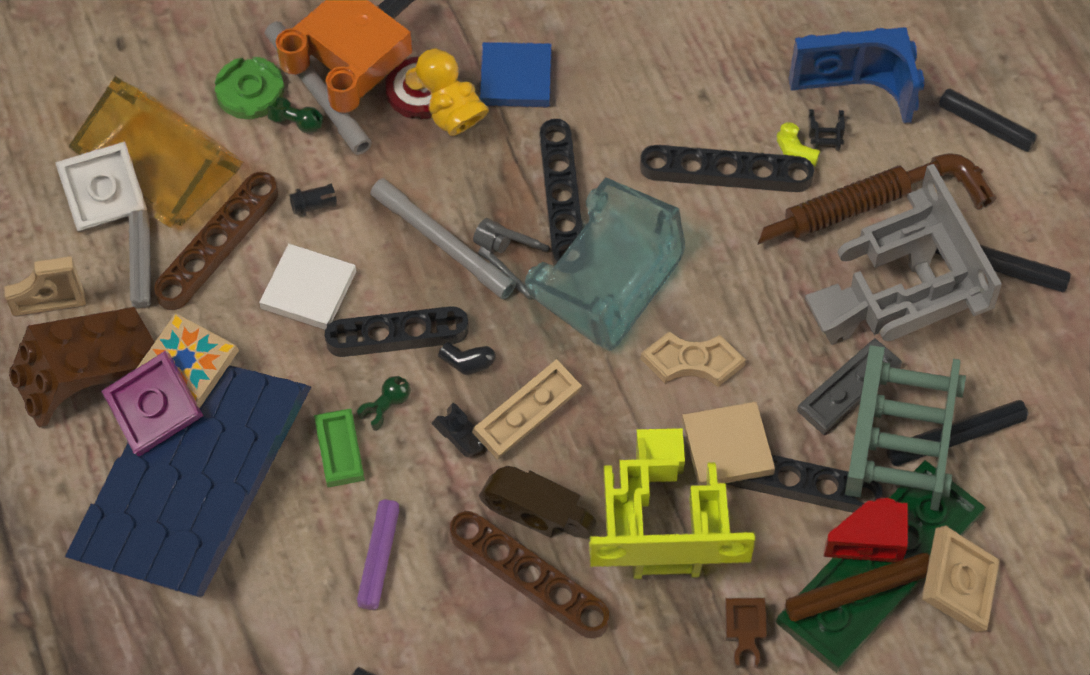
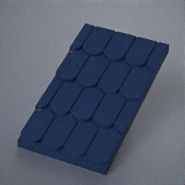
M229 365L199 408L203 417L141 456L135 455L129 443H127L121 457L117 458L95 503L90 504L65 557L202 598L312 387L288 379Z

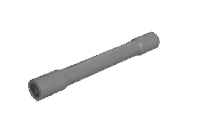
M279 21L273 22L265 30L266 37L276 50V38L280 32L286 29ZM310 64L306 71L297 75L338 128L339 134L354 154L360 155L366 152L371 147L372 141L357 121L351 118L348 112L340 113L331 108L326 83Z
M382 178L374 184L371 189V195L393 213L400 215L474 274L479 282L503 300L513 292L516 286L515 281L493 264L486 262L419 209L390 182Z

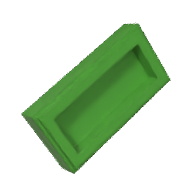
M351 408L314 415L327 488L365 481Z

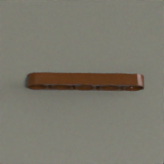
M256 172L247 177L157 279L154 291L158 303L163 308L177 310L186 305L278 198V188L275 178L270 173ZM258 184H267L271 187V190L262 196L252 193V189ZM236 209H245L249 212L248 217L241 221L231 219L230 214ZM214 234H223L227 237L226 242L220 246H212L207 243L208 239ZM193 259H199L205 263L203 268L196 272L187 271L185 266ZM170 285H177L182 288L181 293L174 298L164 297L162 292Z
M463 511L453 517L450 522V537L452 543L458 549L581 636L594 639L601 637L607 631L610 612L603 601L479 514L472 511ZM463 523H472L478 528V533L473 538L464 539L457 534L456 530ZM502 544L508 548L509 554L505 559L497 561L487 555L488 549L492 545ZM525 566H533L539 570L540 576L534 582H524L518 577L519 570ZM556 588H565L571 593L572 597L566 604L557 605L550 600L549 594ZM587 610H596L602 615L603 621L596 627H588L582 623L580 617Z

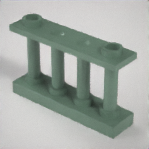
M870 345L845 495L861 497L863 483L871 484V481L933 491L930 509L938 511L941 496L949 498L952 474H946L945 469L955 398L963 397L966 375L959 374L961 360L953 359L949 377L890 367V363L883 362L885 348ZM887 382L946 391L945 409L884 399L885 395L877 394L879 385H887ZM883 414L942 424L940 442L879 432L880 428L872 427L873 418H881ZM879 447L938 457L935 475L875 466L874 461L867 460L868 450L876 451V448Z

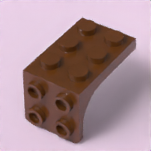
M135 307L28 325L9 370L10 381L13 387L18 389L24 400L26 412L30 417H33L37 426H48L54 411L65 399L84 388L118 381L139 366L155 342Z

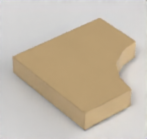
M72 256L34 262V270L28 278L19 283L4 286L5 299L13 316L86 305L85 292Z

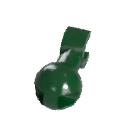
M277 97L276 107L268 106L269 120L275 122L286 120L295 122L298 129L303 133L312 134L322 126V114L315 107L306 106L299 110L291 107L290 102L281 97Z
M400 376L387 378L382 385V395L375 402L364 403L358 408L357 414L359 418L364 419L369 413H377L375 419L371 421L372 429L377 431L384 423L383 414L392 405H401L407 401L411 391L410 384Z

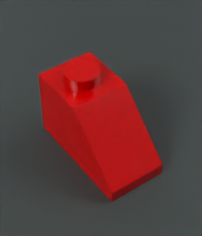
M879 498L875 501L868 500L828 533L823 557L888 562L903 560L908 547V503H898L890 498Z

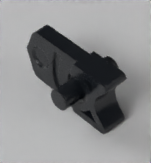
M452 403L447 408V416H437L432 421V425L445 438H448L465 457L478 455L484 445L472 433L474 425L467 419L466 414L456 403Z

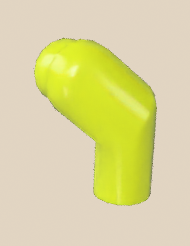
M790 122L783 123L780 127V132L777 133V142L783 154L804 157L812 163L813 167H816L820 150L801 144L797 136L799 132L797 125Z

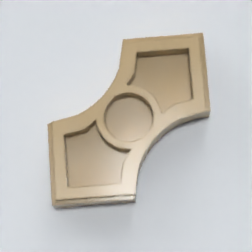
M671 332L666 333L644 350L640 358L665 384L679 377L695 376L706 379L717 387L741 370L746 363V359L721 335L709 341L689 342L678 338Z

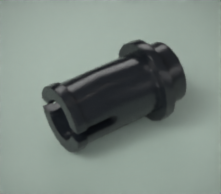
M327 184L326 186L304 191L297 188L295 193L289 194L294 215L301 214L304 217L306 212L337 206L336 196L321 199L323 195L335 193L333 185Z

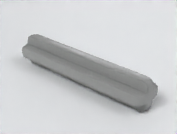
M133 210L129 214L130 301L135 308H147L151 305L150 218L145 210Z

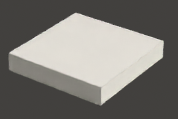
M125 142L55 162L78 232L129 217L133 210L147 211Z
M288 244L259 302L260 308L325 330L333 321L356 273V266Z

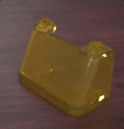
M117 76L113 78L68 146L77 154L82 155L125 142L143 198L153 204L152 208L157 211L154 217L170 228L174 224L183 226L237 174L244 163L234 153L162 102Z

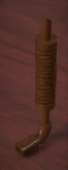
M953 153L942 154L933 157L931 162L912 170L905 171L902 166L897 165L881 173L869 176V178H864L856 183L833 190L831 193H825V195H820L818 198L815 197L812 200H807L805 203L802 202L799 205L787 208L785 210L786 219L764 227L757 245L790 232L799 239L809 235V233H815V231H820L822 228L825 229L835 223L837 224L848 218L858 216L860 213L863 214L866 211L908 196V193H911L912 184L924 180L926 168L931 164L935 165L941 177L949 174L954 175L957 182L963 184L977 210L983 208L982 203L985 208L991 205L996 200V195L984 179L982 168H979L970 159L962 155Z

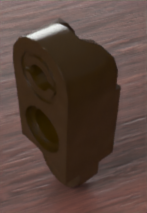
M511 466L499 468L487 479L479 494L482 503L490 510L550 538L555 528L576 538H589L597 524L596 519L586 509L576 505L581 496L580 494L531 470L527 473Z

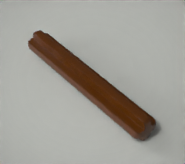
M922 553L787 598L785 600L787 615L790 620L797 621L924 578L927 575L930 554Z

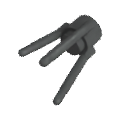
M490 218L483 219L476 228L473 242L481 246L478 255L489 260L494 266L515 281V287L528 299L533 298V293L494 253H503L511 240L544 252L549 251V246L540 243L539 240L507 229Z

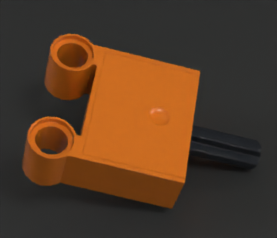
M325 0L296 26L285 29L277 36L276 47L281 69L288 74H300L309 67L310 55L314 56L331 69L326 76L328 100L331 108L340 113L353 111L359 105L361 97L412 54L411 32L395 21L394 18L415 0H384L378 6H375L369 0Z

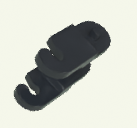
M809 109L808 131L809 138H814L810 139V144H814V149L818 150L819 145L835 146L836 151H839L840 145H844V110L838 111L836 127L828 128L819 127L818 122L815 121L814 109ZM819 133H835V138H819Z

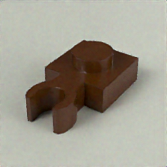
M725 598L726 640H738V647L734 652V665L736 668H740L739 656L744 652H749L754 656V668H757L760 663V652L755 646V640H766L765 598Z

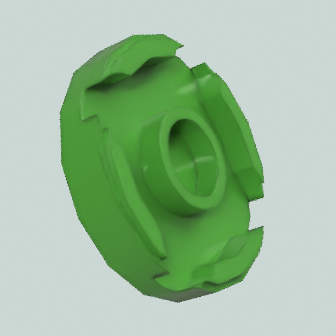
M243 57L234 59L223 66L215 80V94L218 105L227 114L238 119L252 120L266 116L268 114V106L276 107L277 97L283 98L285 90L280 70L272 62L261 57H253V60H244Z

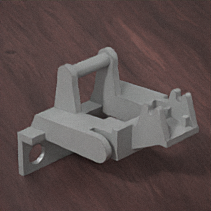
M934 164L927 166L922 188L908 193L907 198L913 209L863 228L860 237L845 243L837 252L843 262L851 261L867 254L874 268L908 254V266L912 272L917 273L922 283L906 290L901 283L872 294L861 271L853 274L852 284L849 288L841 290L839 284H835L805 295V300L815 320L831 345L836 344L837 340L841 337L843 340L849 339L863 320L867 321L874 335L880 333L884 341H891L969 308L973 317L995 308L1002 283ZM937 248L950 270L949 273L939 277H935L929 266Z

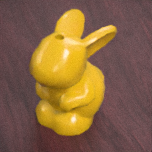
M436 48L426 50L418 58L416 67L406 72L405 81L411 89L423 90L426 88L431 92L429 102L431 117L436 125L443 131L448 132L450 136H455L471 128L489 112L487 105L481 102L475 93V86L470 82H460L458 80V64L454 56L448 52Z

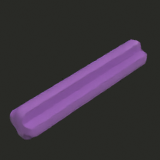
M382 499L378 504L357 597L358 606L363 609L376 610L379 606L400 511L399 503L393 500Z

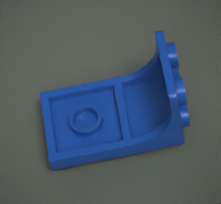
M907 27L878 28L872 31H846L839 34L808 35L795 38L789 84L791 91L854 84L875 85L886 90L894 97L899 106L903 123H910L914 111H918L919 108L918 93L924 89L923 71L916 67L915 41H910Z

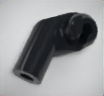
M446 342L438 353L439 358L464 375L488 369L495 362L496 358L494 350L489 346L476 347L462 352L450 342Z

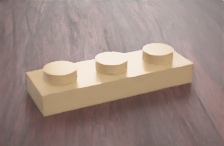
M556 359L473 428L472 433L498 460L581 390L582 385Z

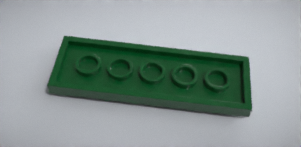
M924 460L914 472L935 475L936 468ZM951 481L949 498L941 496L938 511L930 509L933 493L930 490L900 486L889 497L898 503H908V547L904 559L922 553H929L931 555L936 528L947 526L963 536L983 515L986 507L953 481ZM832 558L799 594L895 562ZM924 578L797 621L790 620L784 609L777 616L776 624L837 674Z

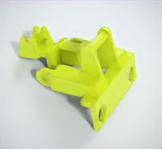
M683 428L637 429L636 460H620L619 462L620 489H613L614 473H612V465H604L607 536L591 537L589 542L590 567L633 566L634 579H642V575L691 574V578L700 577L703 564L751 562L755 532L730 533L726 483H718L715 462H707V485L691 486L689 503L692 534H643L642 507L649 506V482L677 481L678 474H683L684 472Z

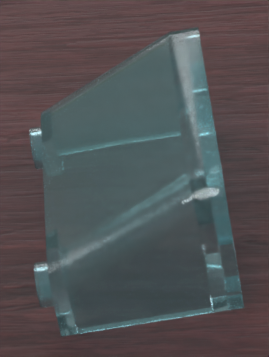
M605 177L597 189L594 188L587 197L586 207L588 208L590 221L554 267L546 262L539 263L529 270L524 282L529 296L595 345L612 351L620 344L678 266L684 254L685 238L679 208Z

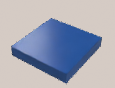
M483 42L481 102L487 106L550 107L551 44Z

